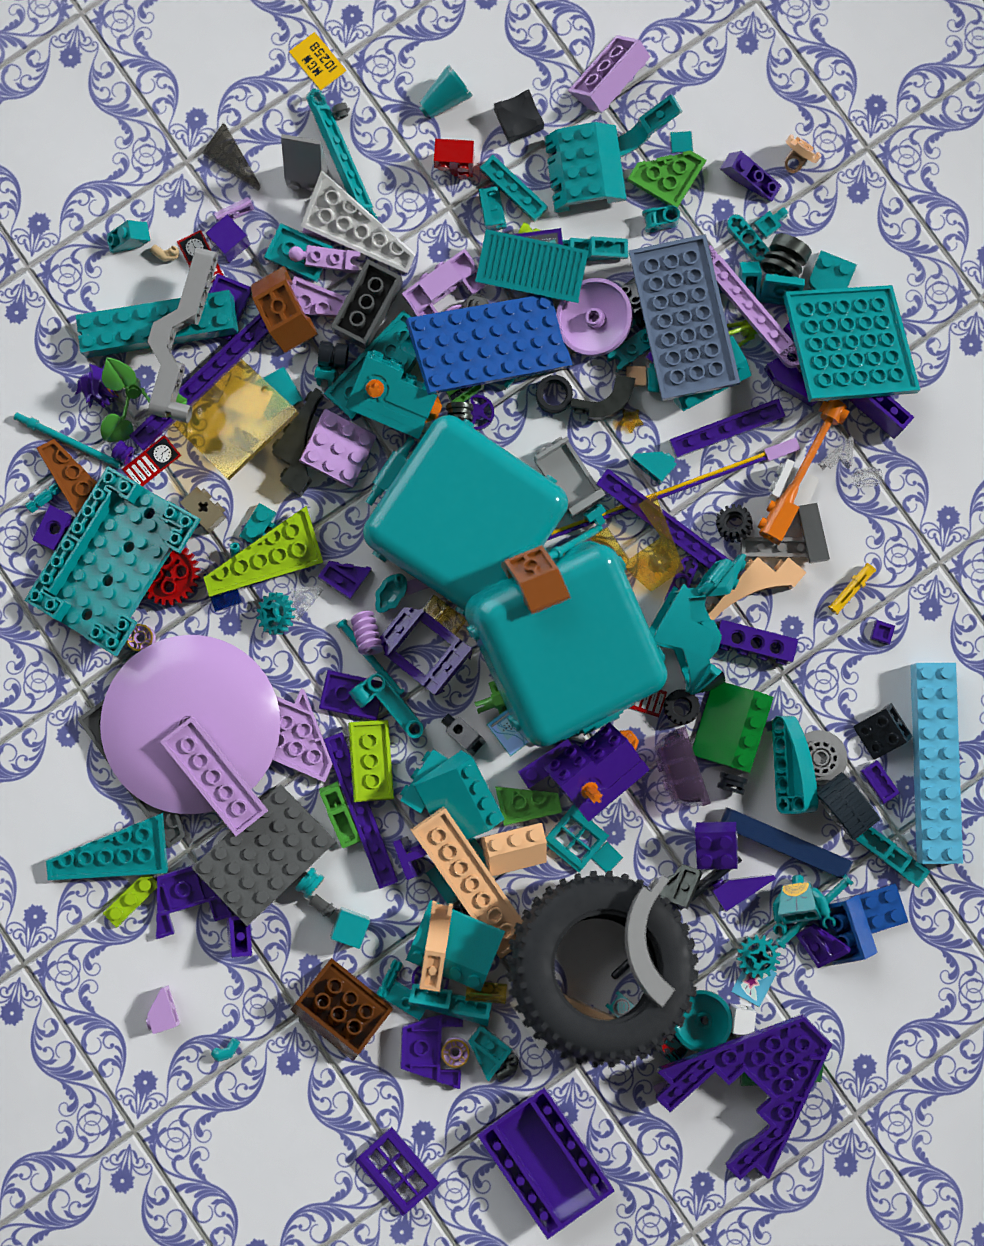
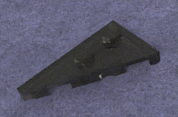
M222 123L203 150V155L259 191L260 183L226 124Z

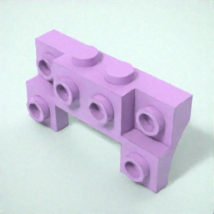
M463 249L445 263L444 261L440 262L430 274H423L416 284L402 293V297L413 310L414 315L421 316L438 313L433 305L462 284H464L471 295L476 294L488 284L475 282L478 268L469 253Z

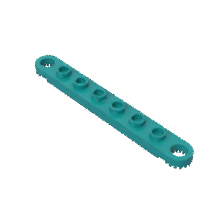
M312 89L306 95V99L344 188L352 198L377 219L378 217L375 216L376 213L372 209L373 205L336 120L332 115L330 106L326 103V97H323L324 94H321L322 92H319L318 89Z

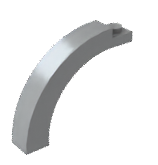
M663 875L659 878L654 877L648 885L650 890L645 887L640 888L630 907L625 926V949L631 972L642 991L659 1008L664 1006L675 989L667 984L654 968L648 954L645 934L649 911L669 881Z

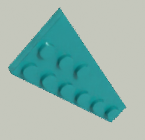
M163 813L46 860L48 880L167 873L168 864Z

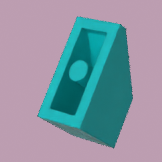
M740 262L738 277L759 301L762 279L760 263Z
M411 337L397 349L392 357L402 362L404 375L411 373L418 361Z
M662 451L635 453L630 459L631 462L659 485L677 465L672 455L669 453L664 454Z

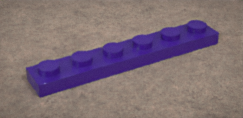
M778 398L672 438L669 442L677 459L785 418L786 415Z

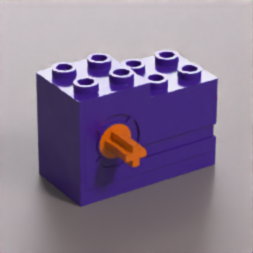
M610 722L601 727L598 732L587 739L580 747L573 743L544 768L588 822L650 770L636 751L639 740L631 730L618 731Z

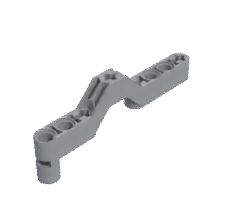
M196 248L178 309L155 321L152 325L148 343L161 366L149 402V414L165 418L171 415V419L189 423L192 417V406L176 402L185 372V365L176 362L171 349L177 332L191 324L198 325L218 261V253L215 251Z

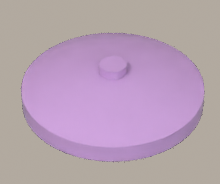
M602 278L583 280L579 303L561 300L556 312L563 342L574 352L584 356H601L615 350L628 336L633 322V309L627 294L614 282Z

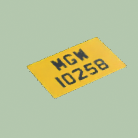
M315 32L289 51L320 90H323L347 71Z

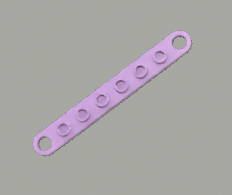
M710 245L709 250L718 287L786 367L796 368L799 366L800 363L794 342ZM789 353L795 354L797 361H788L787 355Z

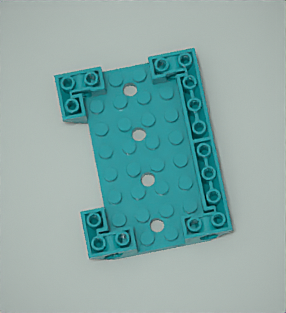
M107 466L24 601L67 625L86 639L117 657L138 623L131 618L172 550L181 553L201 519L174 503L166 501L137 482ZM154 510V516L151 519H147L148 512ZM133 543V544H134L133 550H132L131 552L127 553V551H126L127 546H128L129 544ZM109 577H113V583L110 586H106V580ZM88 611H92V617L89 620H85V614Z

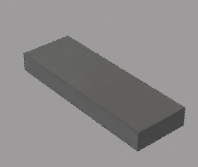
M812 503L798 506V516L809 564L829 561L830 557L818 504Z

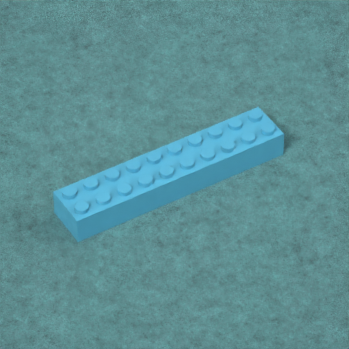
M914 663L910 665L917 862L920 864H963L956 663Z

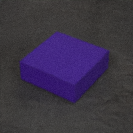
M875 620L870 639L889 645L895 625Z

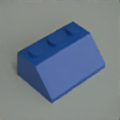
M859 894L831 901L828 904L830 909L829 915L836 920V925L833 926L832 920L827 919L826 925L828 928H825L822 923L824 916L821 915V919H817L819 926L851 948L848 954L832 961V965L866 960L878 953Z

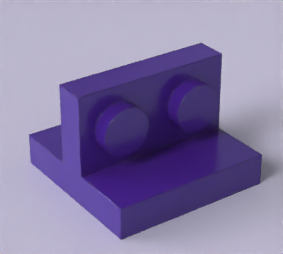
M408 836L393 841L406 879L409 880L421 874L416 859L428 855L421 844L411 847Z

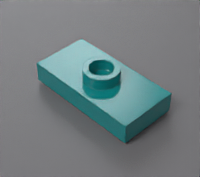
M396 981L385 1000L420 1020L426 1009L410 1005L411 990Z

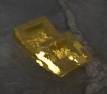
M433 595L422 608L454 635L457 634L467 621L436 595Z

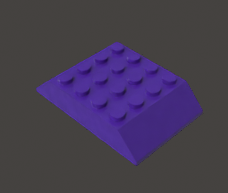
M545 1087L477 1134L547 1240L615 1192L602 1168Z

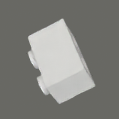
M730 1004L733 1016L732 1033L736 1035L735 1037L739 1038L754 1032L756 1010L751 1006Z

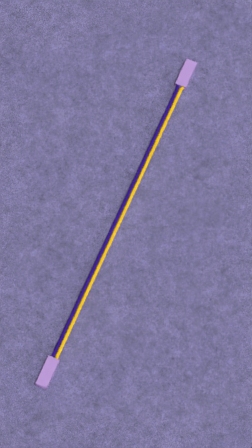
M793 438L766 448L761 454L663 489L646 497L653 502L761 461L767 460L770 462L800 450L797 439ZM620 505L607 510L602 516L604 519L629 510ZM582 519L555 529L548 540L594 524V521L588 522ZM416 578L407 581L408 595L429 588Z

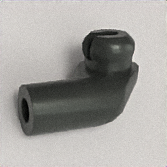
M510 1054L506 1058L504 1068L495 1073L499 1082L516 1073L519 1058L515 1054Z

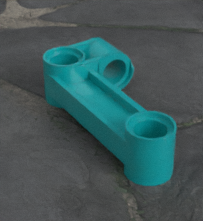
M381 673L372 674L349 692L360 708L370 702L376 695L409 737L418 738L422 735L424 730L422 721H420ZM374 677H379L383 684L376 688L372 685L371 680ZM416 723L420 726V731L412 733L409 730V726Z

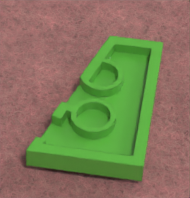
M495 787L500 811L505 819L503 820L504 826L562 813L558 793Z

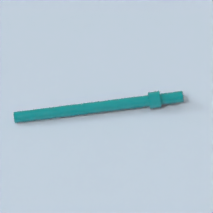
M18 412L14 415V420L25 424L27 428L33 431H40L117 469H120L122 465L121 461L39 423V420L33 417L28 418Z
M596 525L562 546L552 548L548 553L552 560H558L574 546L602 532L603 527Z

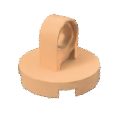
M792 134L785 141L792 148L785 159V168L790 173H796L807 160L817 163L821 158V154L819 152L816 154L812 152L814 147L801 138L796 137L794 140ZM792 158L799 161V165L795 169L788 166V161Z

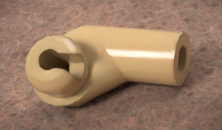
M155 244L150 249V252L163 262L176 260L179 256V249L176 246L163 250Z

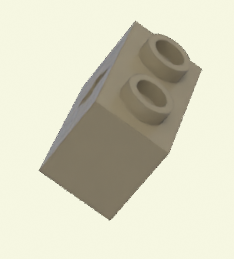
M196 487L180 503L189 513L200 518L199 523L211 533L227 518L223 514L226 510L218 502L214 504L210 500L212 496L204 488L200 490ZM203 505L207 507V512L203 511V509L201 508Z

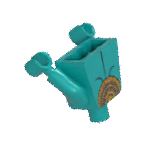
M802 875L792 876V884L782 886L781 893L778 894L772 904L774 921H776V925L773 927L775 934H779V926L782 927V933L785 934L788 931L785 924L821 919V915L824 916L822 923L825 928H828L826 925L827 919L832 920L833 926L836 925V920L829 915L830 909L824 895L817 888H813L810 882H804Z

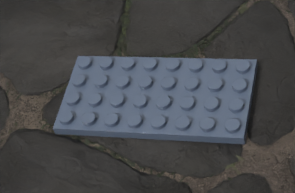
M706 234L629 250L662 401L740 385Z

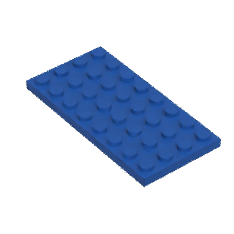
M536 295L406 319L407 328L428 395L566 369L573 365L567 345L562 339L556 310L551 297Z

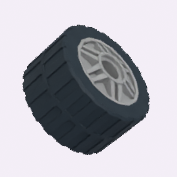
M842 772L817 791L818 798L824 805L827 814L852 840L858 838L880 821V817L869 803L868 797Z

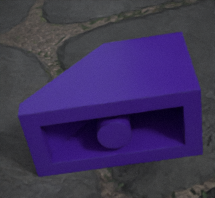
M237 916L229 917L227 920V935L231 958L251 957L250 925L247 927Z

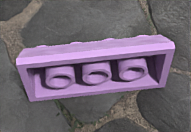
M616 35L568 91L590 110L602 113L609 107V104L615 97L620 95L622 89L633 80L635 74L645 66L650 55L639 39Z

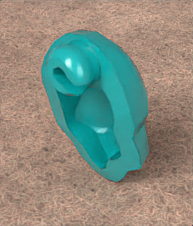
M393 574L382 581L381 586L375 593V609L377 612L385 613L390 609L396 608L400 600L404 598L407 591V579L403 574Z

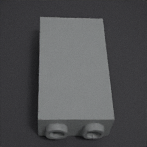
M559 437L552 442L553 445L547 449L543 447L535 453L534 462L545 477L550 475L556 479V484L565 491L568 497L567 512L572 519L604 499L606 494L602 488L599 489L595 485L596 482L569 443V438Z

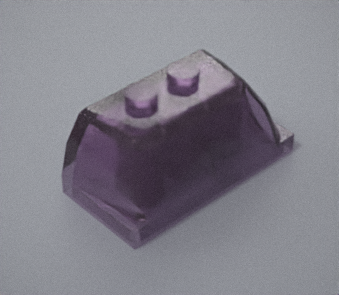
M686 727L671 731L663 736L655 745V752L658 758L655 762L658 771L663 773L664 780H662L665 792L669 791L673 804L684 807L711 804Z

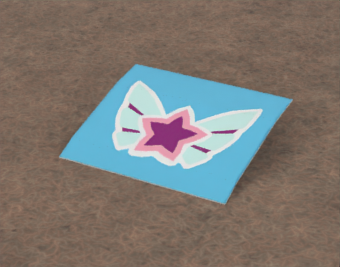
M748 959V961H747V964L749 965V967H751V960H750V959ZM744 967L731 992L760 1007L777 973L770 970L771 976H767L764 973L763 979H760L758 974H756L755 978H752L751 972L747 975L744 973Z

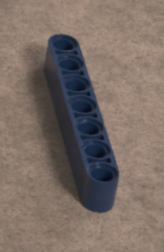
M725 808L720 822H737V834L838 878L844 879L843 876L845 874L848 876L853 861L731 808Z

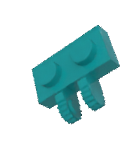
M259 503L239 537L252 544L265 535L269 527L273 529L277 526L272 523L277 513Z

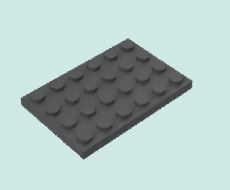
M282 785L278 786L262 801L268 812L237 836L230 831L192 867L199 877L247 927L336 843L328 832Z

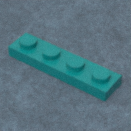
M494 155L480 167V171L532 221L535 222L548 209V206Z

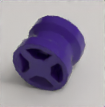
M120 440L113 448L111 457L114 459L118 458L121 460V463L127 465L135 454V448L132 446L128 447L124 441Z

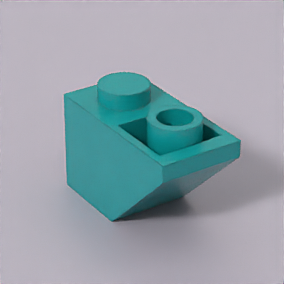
M127 220L107 234L110 253L140 248L151 241L148 224L141 221Z

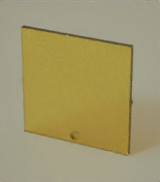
M241 359L192 406V417L189 423L176 421L173 425L230 480L260 450L265 448L299 412Z

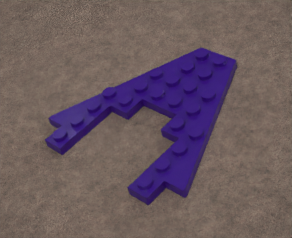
M804 1014L659 1067L657 1072L668 1084L655 1097L671 1113L714 1072L728 1085L745 1072L769 1096L756 1109L757 1113L768 1125L725 1164L739 1180L746 1176L754 1167L769 1179L826 1060L832 1043Z

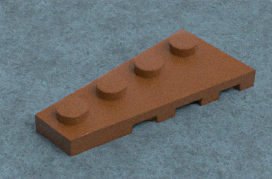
M52 439L37 447V451L77 516L97 481L55 439Z

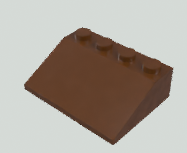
M331 958L290 1010L353 1061L394 1008Z

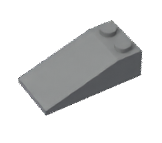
M282 134L281 144L286 185L292 189L305 188L313 192L320 172L323 171L328 175V166L321 141Z

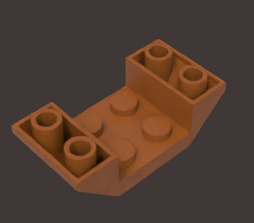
M285 266L253 283L251 289L252 299L269 333L283 352L287 353L317 336L318 333L311 318L304 314L290 286L293 282Z
M542 545L504 560L501 564L509 579L514 578L520 587L524 603L532 614L570 599V594L558 567Z

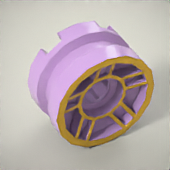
M137 624L126 643L132 650L139 652L155 643L156 635L149 626ZM143 635L144 640L140 642L137 637Z
M451 1037L443 1044L441 1051L444 1063L453 1068L465 1065L470 1056L468 1043L463 1038ZM453 1049L459 1050L460 1053L457 1057L452 1053Z

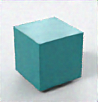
M340 907L330 934L331 939L360 949L370 923V918Z

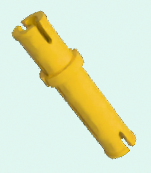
M866 563L857 575H853L852 581L828 608L838 615L859 589L866 586V581L876 572V569L871 564Z

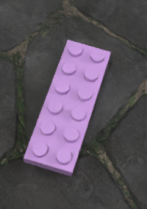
M193 716L160 741L235 836L268 812L265 805Z

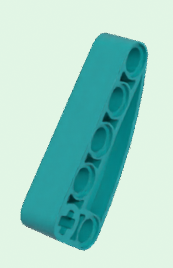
M776 716L772 721L777 809L781 814L814 813L818 809L817 784L812 757L805 735L795 716Z

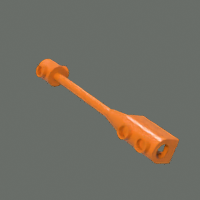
M823 401L819 411L822 412L820 417L824 422L794 480L776 501L771 500L766 509L769 512L767 518L762 517L757 526L761 529L759 534L763 538L778 546L782 542L799 509L797 505L793 504L799 490L798 487L831 425H838V423L842 425L849 414V410L846 409L847 406L842 401Z

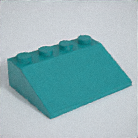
M460 750L413 784L429 815L431 816L444 806L467 840L490 831L505 820L475 760L463 750Z
M432 900L428 904L406 958V961L423 967ZM452 909L442 976L481 991L505 931Z

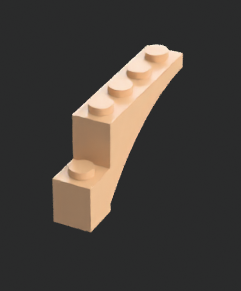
M759 557L755 558L754 561L750 558L744 567L745 571L742 575L738 574L737 576L739 582L735 590H732L730 594L718 596L720 598L716 605L712 603L706 611L710 619L715 620L727 607L753 593L781 587H788L791 590L807 572L789 557L784 561L781 559L774 566L776 571Z

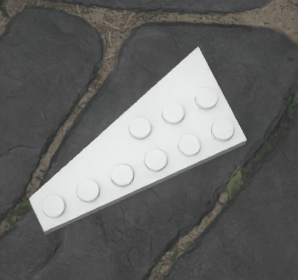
M320 172L301 227L408 273L416 254L325 172Z

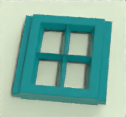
M572 805L546 836V842L551 850L580 873L609 835L593 821L590 820L588 822ZM571 818L583 827L576 836L564 827ZM561 830L573 839L567 847L555 839ZM585 830L597 839L591 848L579 839ZM575 842L587 850V853L581 860L570 851Z

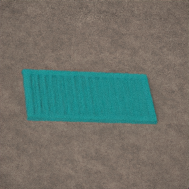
M486 229L475 282L579 303L589 250Z

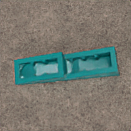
M418 984L412 985L409 998L410 1005L484 1026L489 1025L492 1001L454 995L452 990L440 988V992L419 989L420 985Z

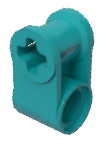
M674 205L642 211V216L645 217L646 223L645 232L651 233L676 227L680 218L679 209ZM673 214L676 218L669 220L666 216Z

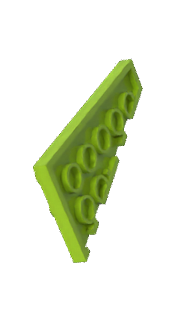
M307 506L204 576L209 597L323 563Z

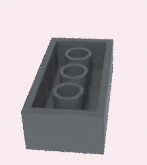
M367 259L331 325L332 332L366 349L371 344L403 285L402 276Z

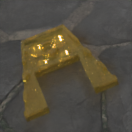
M656 493L638 505L658 532L660 538L632 558L627 556L608 527L590 538L593 542L612 548L626 563V570L651 592L684 570Z

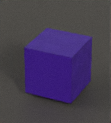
M228 214L206 232L210 243L229 263L251 245L247 235Z

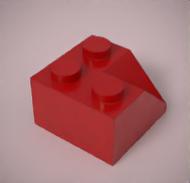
M435 138L434 168H438L440 171L449 170L453 176H457L459 179L473 177L474 141Z

